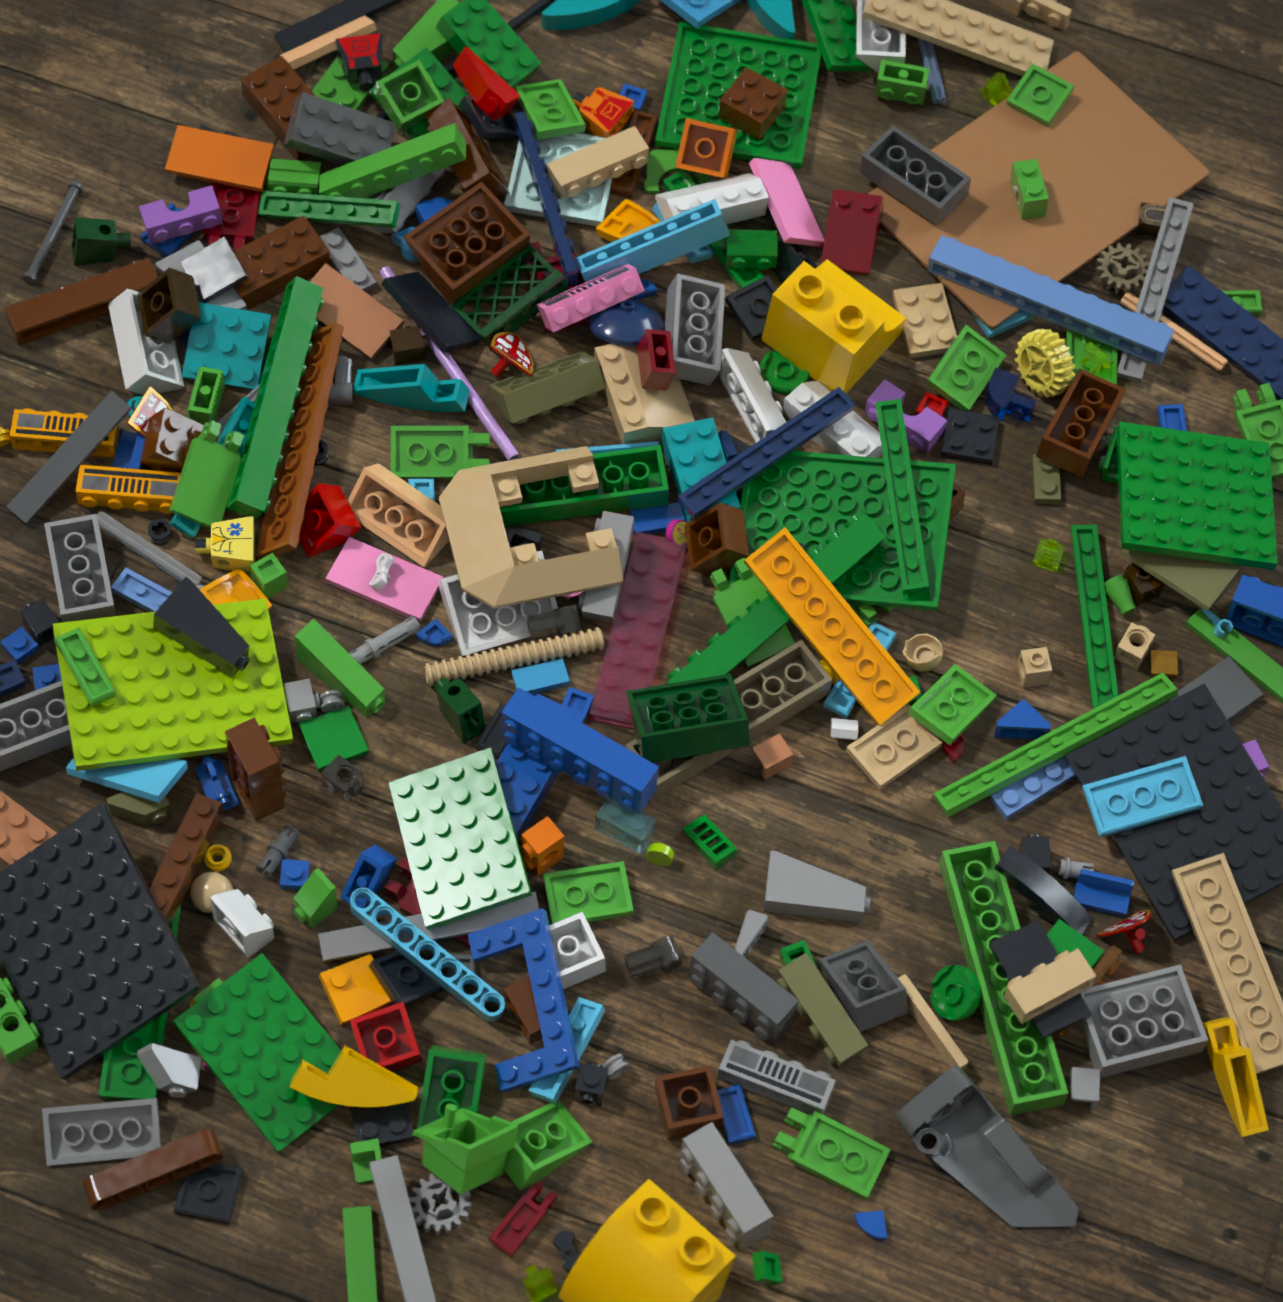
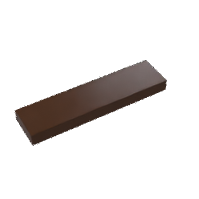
M635 110L629 128L636 127L648 147H650L658 122V115ZM643 166L624 172L617 178H612L610 194L632 199Z

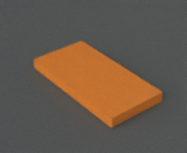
M178 125L165 166V172L262 192L275 147L271 143Z

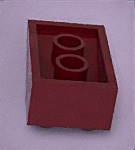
M833 190L821 264L825 260H829L844 272L870 276L884 213L883 196Z

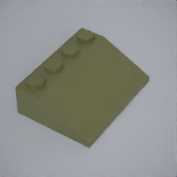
M1123 549L1120 553L1206 611H1209L1240 579L1246 566L1126 549Z

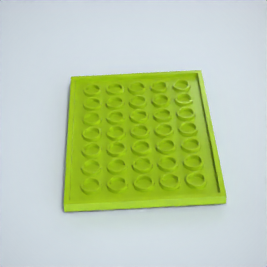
M266 598L213 605L249 645L248 657L250 661L247 667L242 672L238 671L233 678L153 627L155 612L54 623V639L80 628L116 692L115 697L91 707L56 646L76 771L227 752L225 731L254 717L259 726L263 724L266 727L270 736L268 742L271 746L292 744L293 736Z

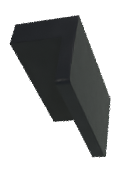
M782 237L777 241L776 267L772 268V270L783 283L803 261L814 269L818 267L801 245L784 243Z

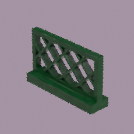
M529 244L454 303L452 308L491 351L490 343L496 334L500 332L514 333L539 313L537 304L567 291L569 287L563 274L558 269L555 270ZM531 254L534 257V265L521 266L522 260ZM507 272H515L514 281H502V277ZM520 272H532L531 281H519ZM537 272L550 273L544 280L536 281ZM503 287H513L512 296H500V289ZM518 287H530V291L524 296H517ZM487 288H496L494 296L482 297L483 291ZM468 303H476L475 312H464L462 308ZM481 303H493L492 312H480ZM498 303H510V307L504 312H497ZM479 318H491L490 323L482 329L478 327Z

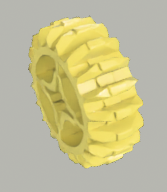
M1037 329L1022 337V340L1018 342L1019 348L1015 350L1018 355L1015 361L1019 364L1017 370L1022 374L1020 379L1026 381V387H1031L1032 393H1038L1040 397L1045 396L1047 398L1065 392L1071 385L1072 378L1075 377V373L1072 370L1076 367L1072 363L1074 356H1071L1069 353L1070 347L1065 346V339H1059V334L1053 333L1051 329Z

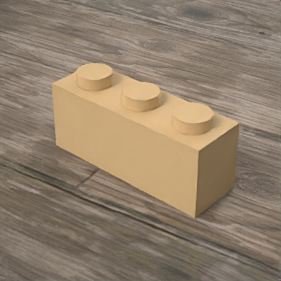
M1079 949L1071 953L1064 951L1054 959V962L1048 965L1042 963L1036 966L1031 971V974L1024 978L1017 976L1007 984L1004 998L1021 1024L1093 986L1096 975Z

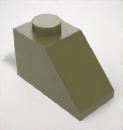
M121 792L106 799L111 815L144 826L161 824L168 817L172 816L170 804L166 796L160 803L126 792Z

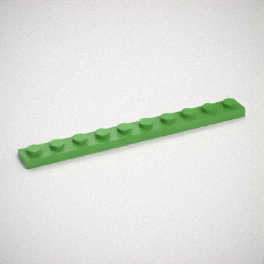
M1162 672L933 793L934 799L947 817H950L1178 696V690Z

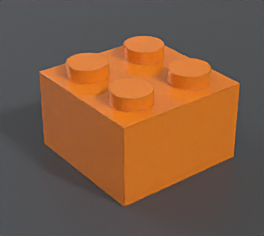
M686 118L675 167L727 178L738 130Z

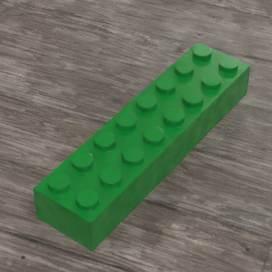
M661 445L593 454V462L599 480V488L573 493L569 476L520 484L522 503L499 507L504 527L602 514L603 511L620 512L668 505L669 488Z

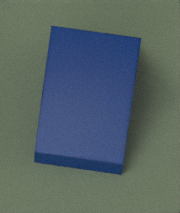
M1023 699L997 721L994 738L1036 740L1050 732L1051 724Z

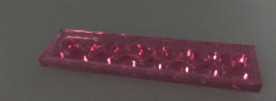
M636 532L589 719L633 728L626 691L652 687L687 550L686 542L679 546L676 542H668L667 538Z

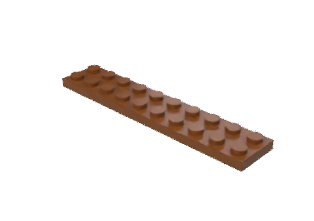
M337 322L311 334L312 348L305 357L304 363L307 366L304 375L299 380L300 393L292 406L295 409L294 416L287 425L286 430L289 431V435L285 444L282 445L280 452L283 454V458L274 474L277 476V481L269 493L268 498L271 499L268 511L263 516L255 552V558L259 560L271 553L276 557L294 550L299 543V533L304 520V510L309 497L311 478L314 474V463L319 451L318 445L323 431L325 412L328 408L329 393L333 385L332 379L338 362L339 347L342 343L344 326Z

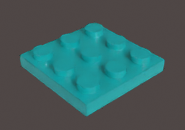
M198 302L201 318L191 326L182 378L196 380L199 367L222 370L226 386L249 390L255 389L261 380L272 315Z

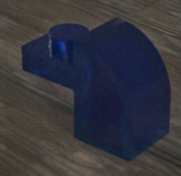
M995 368L986 394L988 410L992 415L999 416L1001 421L1004 420L1007 413L1016 419L1030 422L1037 401L1015 393L1019 379L1018 375Z

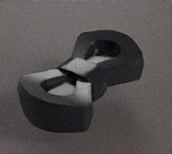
M561 1231L555 1236L552 1244L560 1250L563 1257V1269L570 1272L580 1255L576 1253L573 1245L575 1234L570 1231Z

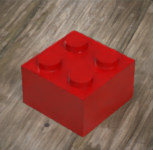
M403 1002L350 1019L362 1056L391 1072L423 1061Z

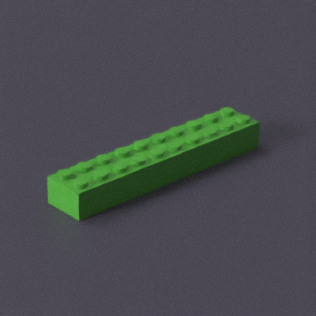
M991 841L944 850L941 854L939 867L967 966L977 976L980 983L981 997L979 1008L1009 1115L1012 1116L1064 1105L1068 1090L1052 1036L1041 1040L1031 1020L1021 1024L1004 998L1009 981L990 950L989 942L1020 929L1006 877L994 869L1000 860L996 842Z

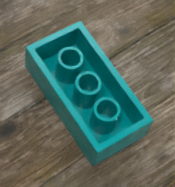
M713 417L663 428L662 446L667 463H669L677 496L727 463ZM736 491L717 503H723L740 509ZM682 506L685 521L690 522L693 518Z

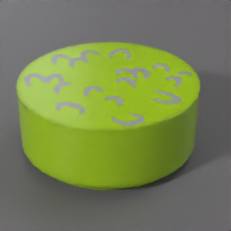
M662 843L650 844L646 852V858L649 862L663 867L671 865L674 857V851Z

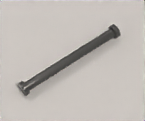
M70 181L68 185L69 191L28 272H25L22 276L26 283L31 285L37 283V275L75 199L84 189L81 183Z

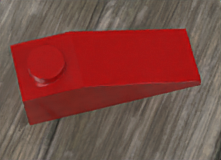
M468 47L463 49L453 64L454 69L476 105L494 121L508 114L521 96Z

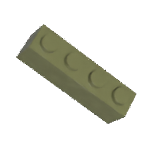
M807 953L778 970L776 983L799 1000L796 1014L800 1018L802 1016L809 1024L807 1026L809 1034L815 1041L819 1039L824 1047L822 1052L830 1064L835 1063L837 1068L866 1051L868 1047L867 1042Z

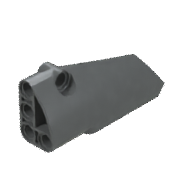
M958 1065L948 1069L895 1115V1119L916 1143L921 1152L927 1154L1010 1226H1076L1079 1212L1078 1206L1006 1118L996 1111L965 1071ZM930 1135H935L937 1138L936 1146L932 1149H926V1138Z

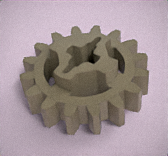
M1118 243L1116 249L1110 245L1107 248V252L1101 251L1100 257L1096 262L1095 267L1097 269L1095 275L1100 276V284L1107 283V291L1114 288L1115 294H1118L1120 290H1123L1126 294L1132 289L1136 293L1139 286L1143 287L1150 262H1145L1147 255H1139L1140 248H1136L1134 251L1131 250V244H1128L1126 248H1122V245Z

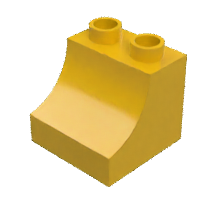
M825 260L816 269L803 261L772 294L761 340L802 371H808L810 377L819 381L829 391L832 392L840 387L846 394L901 335L906 317L829 260Z

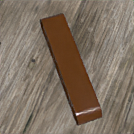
M205 1129L95 1173L83 1181V1186L91 1209L93 1211H100L220 1162L223 1154L214 1130Z

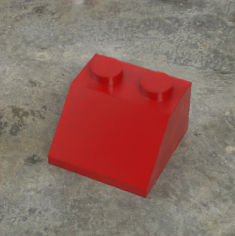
M319 483L309 493L304 510V520L299 533V540L308 557H313L345 544L348 538L352 537L361 528L340 486Z

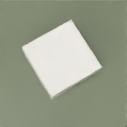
M831 718L830 729L832 738L851 740L858 738L857 720Z

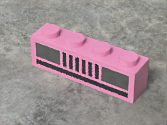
M626 264L537 304L545 327L555 332L645 290L636 268Z

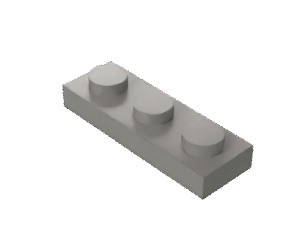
M339 227L320 236V239L330 251V263L338 273L364 292L377 288L376 280Z

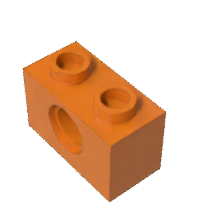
M548 816L524 832L521 837L520 848L524 866L528 871L533 870L537 876L564 858L565 836Z

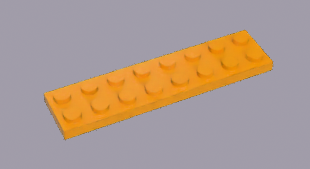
M783 528L743 561L877 725L883 724L920 693L914 683L786 528Z

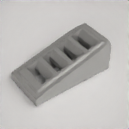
M752 910L746 912L735 946V950L745 958L766 929L769 917Z

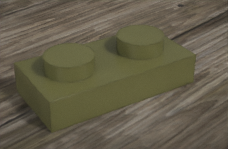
M1033 454L1034 504H1060L1059 467Z

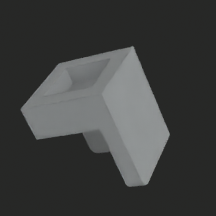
M1071 1068L1068 1076V1087L1071 1088L1070 1099L1072 1101L1090 1102V1110H1096L1099 1103L1100 1069Z

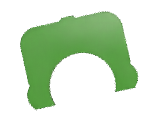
M678 149L653 150L649 153L647 179L644 182V190L647 193L659 194L658 184L660 179L665 174L673 171L685 170L697 180L698 185L712 182L711 175L675 167Z

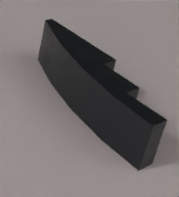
M1009 845L994 869L1016 883L1014 890L1036 904L1033 908L1035 911L1055 924L1060 919L1082 935L1093 917L1052 876L1013 846Z

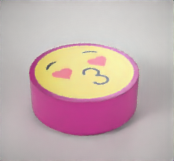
M675 519L668 524L666 538L670 544L676 546L687 544L685 532L687 521Z

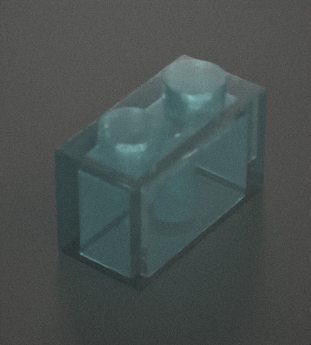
M611 798L605 800L595 816V830L640 854L644 852L655 834L656 819L643 812L640 815L633 811L628 812Z

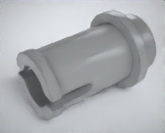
M1066 857L1065 860L1060 859L1058 875L1063 876V879L1068 877L1078 878L1081 869L1094 871V869H1091L1094 867V864L1070 861V858Z

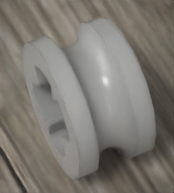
M331 690L319 696L322 712L329 713L345 707L341 691Z
M621 1053L614 1055L602 1065L603 1068L608 1069L607 1077L609 1080L618 1078L630 1067L628 1062H623L624 1056Z

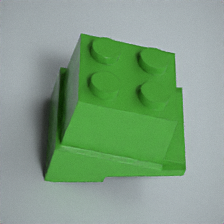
M447 1104L444 1117L414 1130L413 1135L424 1140L422 1165L462 1195L502 1175L508 1151L515 1146L518 1126L496 1116L488 1118L464 1108L457 1110L456 1105Z

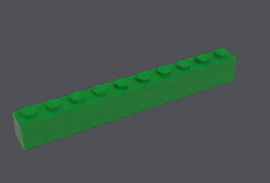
M297 276L286 285L255 406L240 457L242 459L227 504V509L246 517L253 516L254 520L262 513H266L271 503V499L268 498L269 493L277 481V476L274 474L283 458V454L280 452L282 445L285 444L289 435V431L286 430L287 425L294 416L293 402L300 393L301 387L298 384L306 370L305 357L312 348L311 334L315 332L318 325L316 315L321 310L324 298H321L323 287Z
M866 513L860 518L856 515L844 524L847 528L840 535L837 532L833 533L825 541L827 544L825 548L821 551L816 548L808 555L831 584H834L886 537ZM766 591L768 596L762 601L756 599L746 608L748 613L743 618L736 616L726 625L729 630L722 636L718 632L706 642L709 647L702 653L698 649L687 658L688 665L683 669L678 666L668 674L667 678L669 681L666 684L729 674L791 619Z

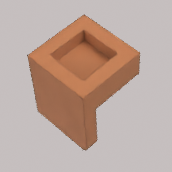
M780 733L753 747V753L763 766L762 776L764 779H768L792 766L794 754Z

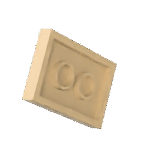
M942 283L893 290L892 296L896 311L906 317L902 333L909 359L947 352L957 335Z
M909 704L897 711L883 724L877 725L846 747L848 755L879 790L942 746L943 742L937 735L908 714L911 707Z

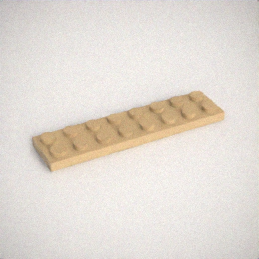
M866 0L862 13L863 18L1022 77L1032 63L1047 71L1054 40L947 0Z
M1224 853L1173 869L1171 874L1227 1017L1234 1019L1239 1045L1250 1048L1256 1075L1283 1066V1001Z

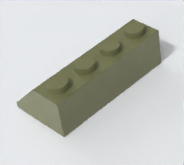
M582 350L533 368L531 377L522 372L489 385L490 391L504 418L514 424L524 423L529 420L528 417L536 414H548L552 412V408L560 405L562 407L572 405L578 398L594 397L599 394L600 390L606 388L598 360Z

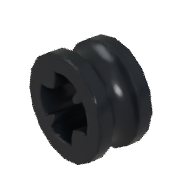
M321 439L319 440L318 448L321 449L322 454L318 453L314 465L324 464L329 457L328 445Z
M155 519L148 525V536L153 544L164 545L171 540V525L167 520ZM159 528H163L164 532L160 536L156 535Z

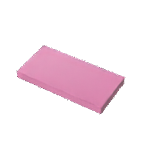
M753 158L749 165L754 176L759 177L769 197L768 208L784 243L821 247L824 244V237L792 167L785 162Z
M349 537L325 578L326 583L407 618L413 616L421 623L439 590L437 580L443 578V576L391 555L395 560L389 567L388 574L391 575L390 579H387L388 582L382 589H373L369 582L377 570L376 560L380 554L386 552Z

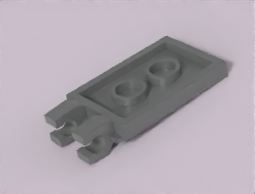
M1228 656L1180 689L1178 696L1168 702L1205 683L1229 722L1262 699L1263 692Z

